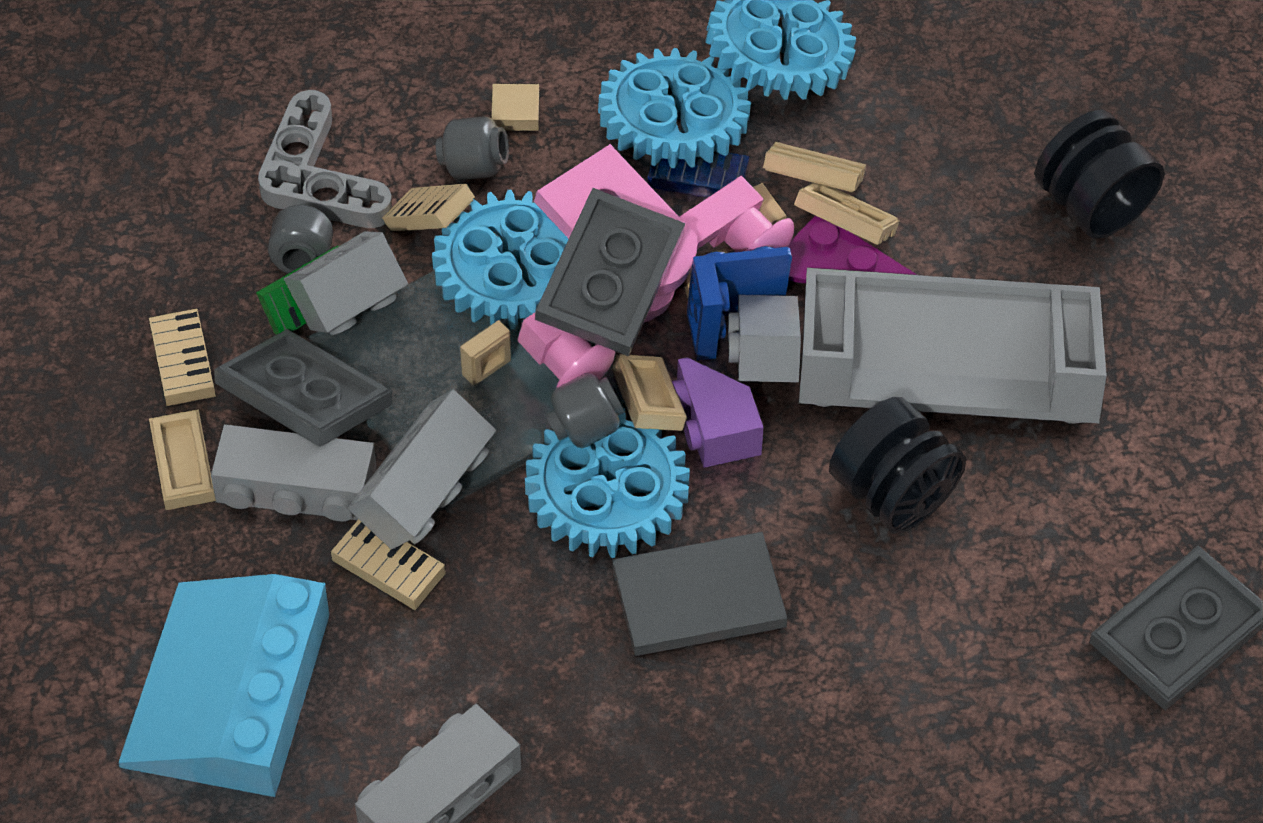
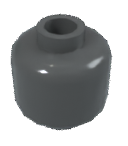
M485 116L451 120L445 126L443 137H439L436 140L438 163L441 166L446 165L448 172L454 179L470 180L494 177L500 171L501 165L506 164L509 158V143L506 131L503 127H498L493 119Z
M293 205L281 210L273 220L267 248L272 263L279 270L289 274L330 250L334 231L329 218L322 211L307 205Z
M584 373L552 391L550 400L554 410L545 415L559 441L569 437L576 447L586 448L616 432L620 426L618 416L625 413L607 377L599 380L593 373Z

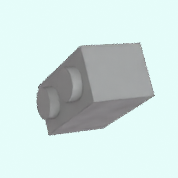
M364 231L284 278L309 329L329 332L330 335L341 333L352 327L357 322L354 316L370 308L371 311H375L391 304L397 299L395 292L408 285L383 233Z
M738 296V313H728L729 363H738L739 381L799 382L801 332L798 296Z

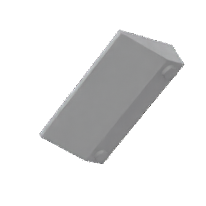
M807 268L799 403L815 404L822 407L833 405L873 408L879 402L891 397H903L917 411L1054 420L1072 424L1081 422L1099 424L1107 376L1100 287Z

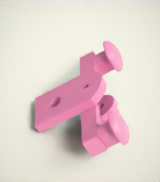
M611 144L539 189L534 200L536 205L568 239L592 188L685 223L682 238L644 322L654 319L667 310L675 290L682 285L691 271L693 257L696 256L697 249L709 242L714 248L725 241L734 252H743L765 246L773 248L788 247L794 234V223L790 218L783 219L772 225L759 211L764 199L742 176L679 217ZM535 313L523 320L517 340L539 365L544 363L559 379L556 388L584 373H593L600 380L609 370L615 357L614 350L598 344L593 347L586 339L535 320Z

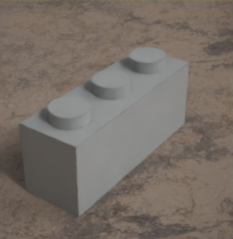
M454 389L446 392L427 405L347 509L391 550L409 540L413 544L418 543L434 526L435 521L431 516L439 506L443 508L449 504L462 489V485L458 480L464 472H471L486 458L489 450L485 445L496 432V429Z
M224 424L211 473L216 503H224L236 509L248 507L271 509L285 515H297L299 513L319 515L340 522L350 519L358 520L347 507L377 470L374 443L338 438L319 447L297 433Z
M475 704L464 714L457 713L451 716L442 725L435 738L423 748L417 746L411 749L402 758L394 772L383 781H373L361 792L358 801L355 803L357 823H459L521 771L520 744L478 704Z

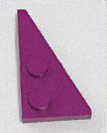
M816 215L792 238L788 246L792 254L788 281L806 284L807 268L917 275L853 233Z

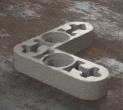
M305 90L294 95L288 104L259 171L258 183L262 200L267 205L278 209H285L293 205L312 206L322 211L329 220L363 228H377L386 224L382 217L393 206L390 189L384 183L314 167L332 125L333 118L329 98L317 90ZM311 110H316L312 112L308 120V127H305L303 115H309ZM293 142H301L308 146L305 152L298 155H290L283 150L286 145ZM281 180L288 181V182H283V183L280 185V188H275V187H273V186H278V185L280 184ZM325 187L335 189L338 192L335 198L328 201H320L312 196L315 191ZM351 194L353 197L349 196V204H347V195ZM371 200L378 201V203H373L371 208L363 207L368 206Z

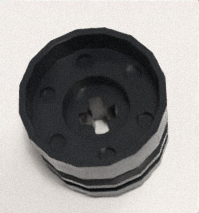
M1102 109L1090 111L1074 119L1061 129L1046 145L1037 160L1034 175L1036 182L1043 190L1051 194V198L1056 203L1066 206L1068 216L1088 236L1099 239L1113 235L1137 219L1152 203L1161 189L1165 173L1161 163L1144 146L1132 142L1131 133L1126 128L1120 126L1118 120L1111 113Z
M891 397L879 402L864 413L848 429L837 444L829 464V473L855 499H866L865 507L874 517H879L881 523L892 534H902L911 530L930 517L946 501L958 485L965 471L967 460L963 452L954 444H949L946 437L940 431H929L930 424L926 418L903 397Z

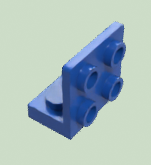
M765 246L752 251L733 253L711 252L704 256L693 257L687 317L696 361L716 359L718 339H725L726 337L724 316H728L729 312L738 313L739 295L786 296L792 261L789 247L773 248Z

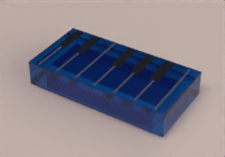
M714 151L712 163L706 162L701 157H696L695 167L692 168L686 163L685 159H678L676 167L671 168L668 159L661 158L658 164L650 166L648 184L651 188L710 197L740 176L746 180L750 156L728 153L727 156H724Z

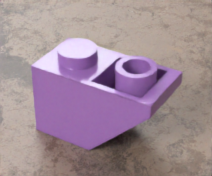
M688 357L678 359L677 380L671 382L687 416L684 432L690 450L698 449L703 467L762 455L764 427L750 387Z

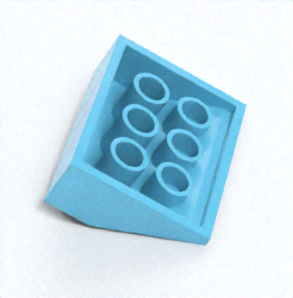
M277 574L178 583L118 762L119 767L275 797L330 616L325 583Z

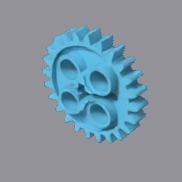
M717 0L714 12L710 13L706 43L711 45L710 57H719L718 69L732 68L730 79L735 81L744 77L747 79V90L753 89L756 85L763 86L764 96L767 97L772 93L773 89L779 90L784 100L788 99L790 91H795L803 100L806 99L809 89L815 94L822 96L825 86L836 89L839 79H846L856 52L854 49L856 37L850 35L852 29L850 23H841L844 14L842 11L829 12L831 4L829 0L820 3L814 0ZM780 17L782 19V29L778 26ZM780 51L784 53L782 64L780 62Z
M673 48L671 55L664 57L659 49H654L653 58L648 59L639 52L636 53V64L622 60L620 71L612 69L609 71L608 81H602L598 113L600 114V127L607 128L606 138L608 140L618 139V150L620 151L633 147V159L637 160L648 154L651 155V165L655 166L661 158L668 159L671 168L676 167L678 159H685L686 163L692 168L695 167L696 157H701L706 162L712 163L714 151L727 156L729 144L736 146L740 144L741 134L747 133L751 101H748V90L740 87L741 79L732 81L729 76V69L714 68V57H708L701 62L697 60V51L694 50L687 57H680L679 50ZM668 86L671 88L672 96L668 95ZM677 119H681V120H680V131H679L678 125H677V123H676V122H677Z
M507 190L505 200L498 201L496 196L489 192L487 194V204L482 206L473 199L469 204V213L463 211L454 220V223L452 222L447 228H442L441 236H435V252H432L436 286H442L443 299L445 301L455 299V311L457 313L471 308L472 322L475 323L484 315L490 316V326L502 318L508 319L511 330H515L519 318L526 319L535 313L568 242V238L536 203H533L532 192L528 191L522 201L515 200L512 190Z
M626 413L618 416L620 426L616 432L586 448L576 447L569 437L559 441L554 431L546 429L544 431V444L534 443L532 446L533 459L526 461L525 495H528L529 511L537 513L539 528L551 526L552 541L555 542L566 535L569 536V550L572 552L582 542L588 544L590 557L595 556L600 546H607L611 558L616 557L618 545H625L632 555L636 554L637 540L639 539L653 547L656 545L655 530L669 535L671 533L672 519L681 520L683 503H688L689 486L687 485H689L690 470L685 467V452L676 451V437L671 435L662 438V430L634 428L633 422L626 420ZM618 453H627V454H630V455H628V456H618V455H615V454H618ZM570 467H581L582 469H580V470H570V469H567V468H570ZM634 493H644V494H647V495H646V496H642V497H637V496H633L632 494H634ZM586 507H597V508H599L598 510H595V511L584 510V508H586Z

